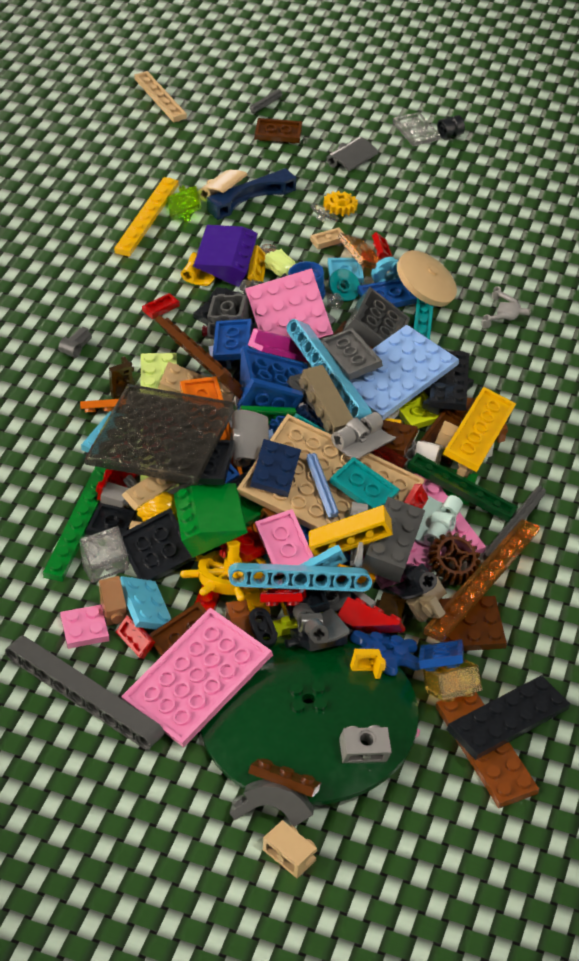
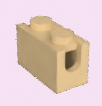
M283 820L263 837V851L296 878L301 876L316 861V857L313 855L317 852L315 844L310 839H305L294 826L288 825Z

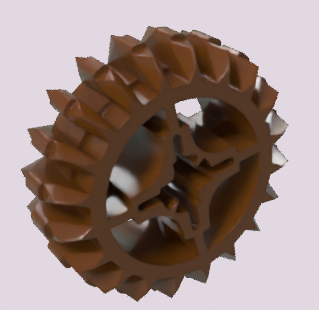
M451 532L446 535L441 534L439 536L440 539L435 538L432 542L433 544L428 548L427 558L429 560L427 565L432 566L430 572L435 571L436 576L442 578V583L448 580L449 586L453 585L454 582L457 586L461 585L462 582L464 584L468 583L469 579L471 580L475 577V573L479 571L478 566L481 564V560L478 559L480 553L475 552L477 546L471 545L472 540H465L466 535L459 537L458 532L454 535ZM446 547V554L440 556L441 548ZM467 562V569L461 571L462 564Z

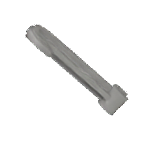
M352 502L350 516L367 511L368 504ZM359 542L358 547L350 551V565L354 568L362 567L363 542Z

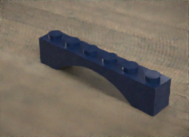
M284 168L228 189L224 193L214 194L207 197V211L219 220L231 215L238 205L248 199L263 195H285L296 190V176Z

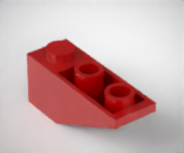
M347 597L338 613L340 619L347 627H351L352 631L358 630L363 633H397L406 630L401 622V618L394 614L388 616L377 606L371 608L367 606L365 601L359 598L354 600Z

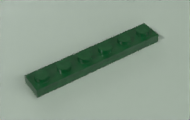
M416 453L408 463L407 468L506 522L510 521L518 506L419 453Z

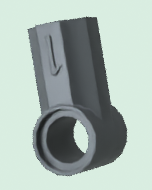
M86 327L79 328L71 337L61 339L58 350L68 356L77 358L81 353L82 347L92 339V333Z

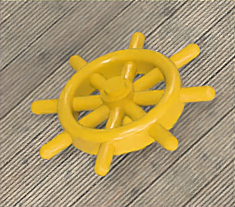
M237 540L227 542V557L222 558L219 554L220 550L210 552L205 556L200 554L194 560L199 562L197 570H183L180 573L182 578H199V581L204 586L199 591L202 596L213 591L224 595H236L237 600L241 602L245 599L244 594L260 589L255 587H237L229 581V567L234 563H246L239 557L240 542ZM261 556L247 562L267 564ZM236 571L232 576L240 578L243 573ZM257 572L253 577L255 579H260L263 577L264 574L262 572Z

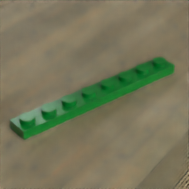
M96 464L43 571V578L63 582L83 541L86 529L100 503L97 500L98 492H96L98 482L103 480L106 469H110L109 465Z

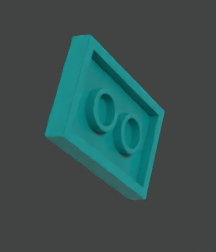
M352 457L329 481V483L357 503L368 504V510L385 505L387 497L394 499L400 491L399 488L355 457Z

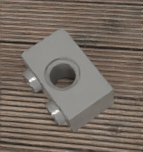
M373 725L368 728H358L357 726H349L343 728L339 737L342 763L387 762L392 753L388 727ZM361 741H366L369 745H364Z

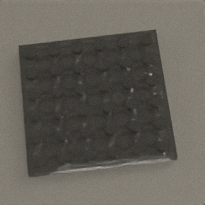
M128 384L84 458L85 465L197 485L236 409L235 402Z

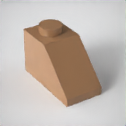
M115 576L99 580L100 602L107 626L123 622L127 616V608L120 577Z

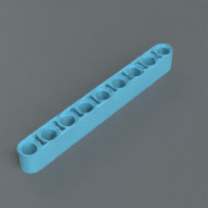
M290 320L287 324V333L312 367L324 366L352 417H357L360 420L371 414L372 411L311 327L299 320Z

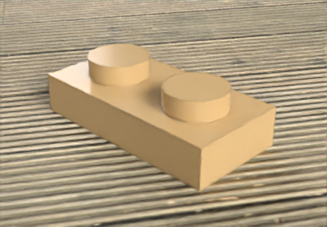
M338 227L310 235V241L317 249H323L346 242L347 236Z

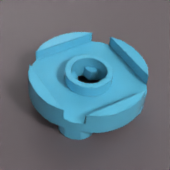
M386 257L376 263L377 267L371 271L374 283L400 279L397 272L398 260L394 257Z

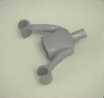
M496 286L493 289L492 298L498 300L502 297L509 302H500L497 315H484L481 321L482 327L489 328L492 320L507 319L511 321L516 319L518 315L529 316L530 309L521 308L516 299L503 293L501 287Z

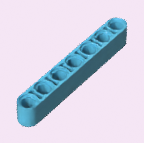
M234 563L228 569L229 581L237 587L364 592L372 586V579L364 568ZM236 571L243 573L240 578L232 576ZM257 572L264 574L260 579H255L253 576ZM277 573L284 574V577L280 580L274 578ZM298 574L305 575L304 579L300 581L295 580V577ZM318 575L326 576L323 581H316ZM339 576H346L343 582L336 581ZM361 576L367 577L366 580H365V582H363V583H358V582H357V579H358L359 577H361Z

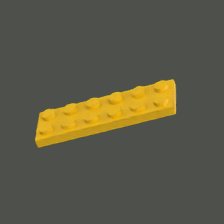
M483 387L445 448L443 455L477 472L516 403Z

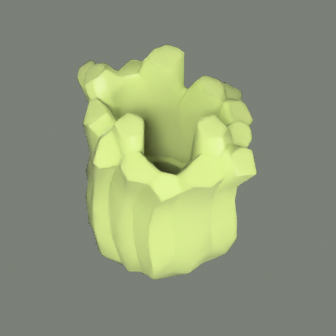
M282 249L275 250L274 252L271 251L265 255V268L273 271L279 277L284 273L288 275L289 269L296 264Z

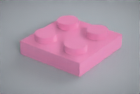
M101 605L60 612L68 649L109 641V634Z

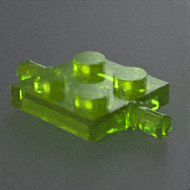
M184 185L179 186V193H174L167 197L169 213L172 221L184 217V221L188 223V221H191L190 214L202 209L197 186L186 189Z

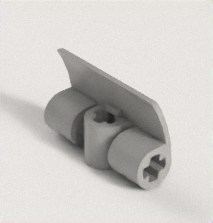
M236 410L232 413V430L230 434V440H235L233 464L238 467H245L251 463V460H257L263 440H269L268 417L253 411Z
M373 412L360 420L357 417L353 418L344 428L334 432L331 440L334 446L346 456L359 459L395 440L396 437L381 429L383 419L379 413Z

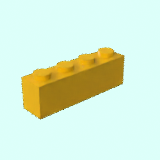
M384 505L310 530L309 548L314 556L336 545H339L342 552L357 548L359 542H363V545L391 536L393 535L391 517Z

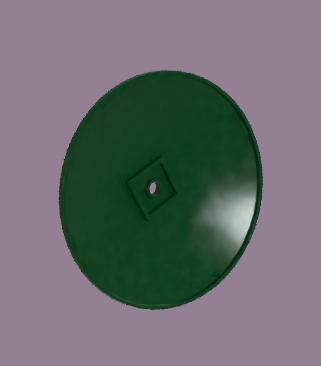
M290 634L277 637L276 644L268 648L272 651L273 656L201 729V736L209 756L222 773L238 786L245 789L246 785L262 780L263 778L250 774L249 769L251 764L257 759H268L276 766L289 767L297 774L310 775L316 781L321 782L319 791L313 797L307 796L312 805H323L362 795L374 789L394 774L409 755L415 742L419 713L415 692L407 676L399 666L397 675L390 676L382 671L380 679H375L373 671L351 670L350 663L354 649L362 647L353 643L350 640V636H348V644L308 651L301 646L286 648L285 639H291ZM306 699H311V700H313L314 702H313V703H310V704H307V703H304L303 701L306 700ZM373 725L388 727L392 753L387 762L342 763L339 737L343 728L349 726L368 728ZM361 741L362 744L369 745L366 741Z

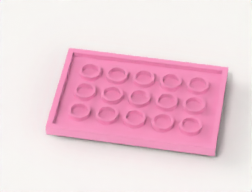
M209 608L121 697L125 702L160 724L164 733L184 748L273 654L266 646L215 610Z

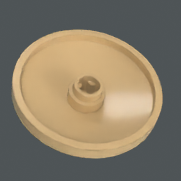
M415 250L407 251L400 257L397 262L398 275L405 287L418 299L433 306L443 307L450 304L456 297L457 287L452 275L434 257Z

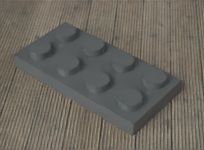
M353 328L321 340L349 380L358 378L383 366L382 360Z

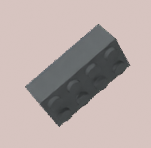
M387 497L384 507L391 517L393 535L370 543L361 568L375 575L400 583L425 510Z

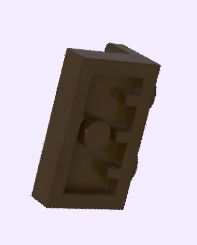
M125 356L121 357L122 364L109 367L110 391L113 399L126 397L128 392L134 393L133 386H135V381L132 376L134 366Z

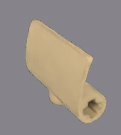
M226 170L216 178L208 180L206 185L199 189L198 195L203 201H207L209 196L218 192H226L245 178L247 173L240 170Z

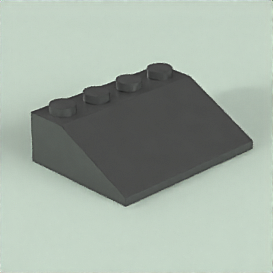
M369 287L358 300L343 331L353 328L368 346L376 347L405 325H408L410 317Z

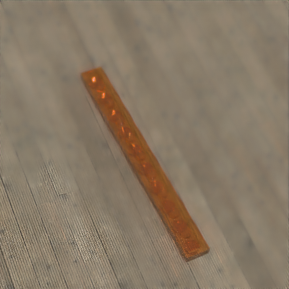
M522 519L443 607L446 614L441 618H433L424 628V635L443 642L539 533L540 526Z

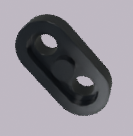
M258 607L253 609L249 614V624L254 637L267 648H271L276 644L278 637L271 616L264 608ZM256 619H261L262 622L259 623ZM269 637L270 640L266 641L263 638Z

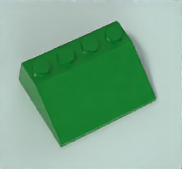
M227 483L225 485H191L174 493L181 540L192 558L248 533L236 483Z

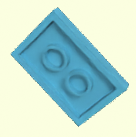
M120 577L124 599L135 627L156 630L171 620L156 581Z

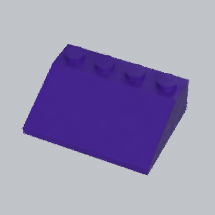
M207 225L193 267L239 287L247 273L258 233L242 226Z

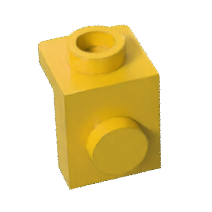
M354 649L350 667L352 671H373L375 679H380L382 671L386 668V661L382 658L379 649Z

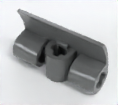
M357 137L347 144L341 143L337 150L329 154L326 159L329 166L333 168L342 164L348 171H351L377 155L378 150L363 137Z
M299 603V605L293 608V616L297 620L299 632L306 633L314 643L320 644L335 641L350 633L349 628L332 608L323 613H314L306 603Z

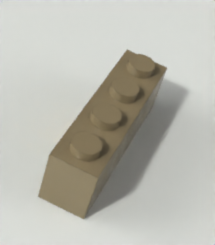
M319 365L302 371L299 384L305 390L308 401L314 406L316 415L321 419L325 431L332 435L334 432L344 428L353 417L324 366Z

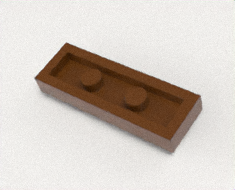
M257 759L251 764L249 773L286 786L291 790L313 797L320 789L321 782L316 781L313 776L297 774L293 769L285 766H276L268 759Z

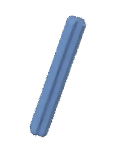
M309 453L306 460L325 511L329 518H335L338 516L339 511L316 453Z

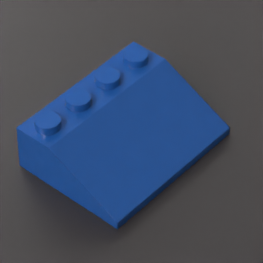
M242 347L239 381L242 387L240 389L244 393L252 378L292 388L287 383L288 378L302 373L304 369H308V365L303 362Z

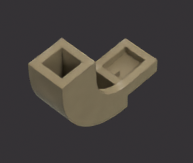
M437 577V584L432 590L418 597L406 599V602L419 622H424L428 618H441L446 613L438 600L447 592Z

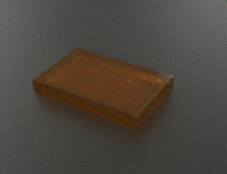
M340 232L338 239L361 266L375 269L377 267L376 263L380 261V258L362 239Z

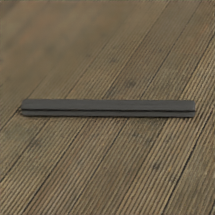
M541 486L535 488L483 553L484 560L491 562L543 498L546 492L545 488Z

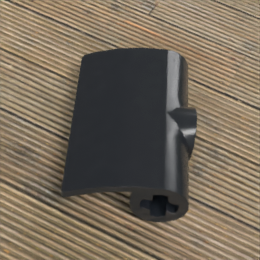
M408 563L402 575L405 582L397 586L385 587V589L402 599H410L432 590L437 584V577L423 563L419 566Z

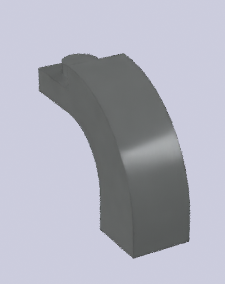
M265 779L246 785L244 795L237 797L232 802L230 809L231 816L236 820L258 806H274L287 816L294 827L313 816L314 806L306 795Z

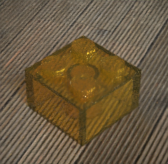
M463 659V663L456 668L441 666L434 671L422 669L426 692L443 702L454 701L455 697L459 696L471 697L475 695V692L482 691L479 667L466 659Z

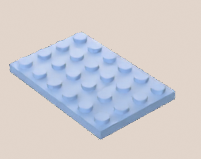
M405 325L372 349L382 360L383 366L358 378L351 379L350 382L367 403L372 413H379L384 420L459 365V359L410 326Z

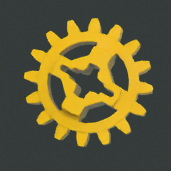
M332 191L331 194L327 193V196H324L323 207H325L326 211L330 210V214H341V216L347 214L349 216L350 213L354 214L357 211L358 200H356L355 196L351 197V193Z

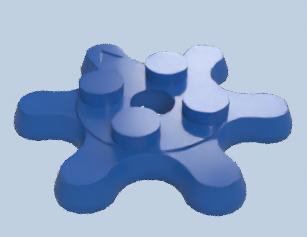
M358 630L353 631L350 635V640L362 647L358 649L380 650L382 658L386 661V668L383 672L387 675H397L398 666H406L416 671L421 670L419 658L410 654L417 651V642L413 639L403 640L401 636H391L389 633L372 632L369 635Z

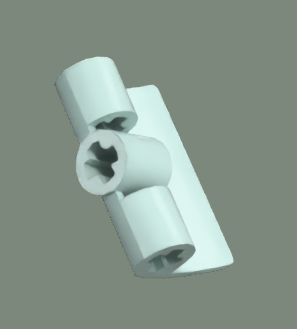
M450 495L442 503L428 496V500L423 507L425 513L415 541L430 546L435 538L440 539L439 536L441 534L446 535L448 531H453L456 517L463 506L462 500L457 496Z

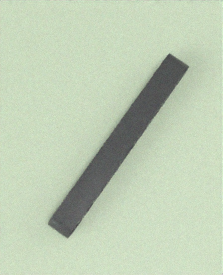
M21 635L5 649L7 657L12 662L143 749H151L164 736L163 728L156 721L26 636Z

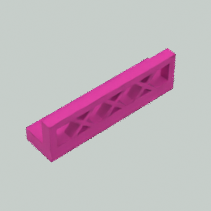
M256 328L253 329L248 343L249 346L262 352L309 363L291 337Z

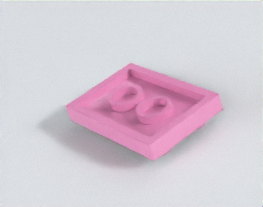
M293 509L255 522V527L271 564L300 565L314 557ZM283 573L276 574V576L283 575Z

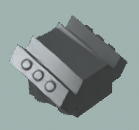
M239 293L234 295L219 294L212 297L207 315L209 321L207 337L214 338L216 321L251 319L253 324V313L247 295Z

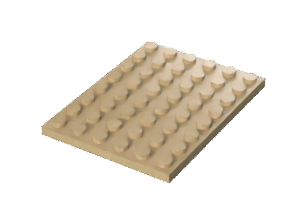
M287 414L270 441L301 449L289 496L285 497L250 487L257 460L238 486L237 491L239 495L278 514L293 509L299 524L313 530L350 517V507H352V502L356 501L333 486L329 481L351 458L334 446L331 434ZM309 453L317 454L339 511L338 516L335 518L327 516L306 460ZM371 453L358 459L400 489L399 494L394 498L396 500L404 502L414 484L421 483L422 486L425 479ZM370 543L365 544L363 546L364 556L367 553Z

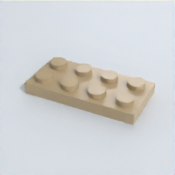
M168 362L158 389L183 398L180 381L206 378V376ZM218 382L225 409L229 410L234 394L222 383Z

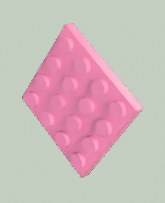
M312 269L245 288L258 329L290 337L287 333V324L290 320L296 319L308 324L319 339L333 335Z

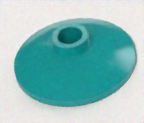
M338 269L331 274L329 287L336 298L342 301H351L358 296L357 288L360 286V283L353 272L347 269Z

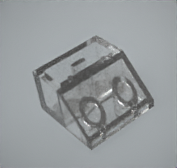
M118 526L80 539L82 567L92 583L129 570L128 553Z

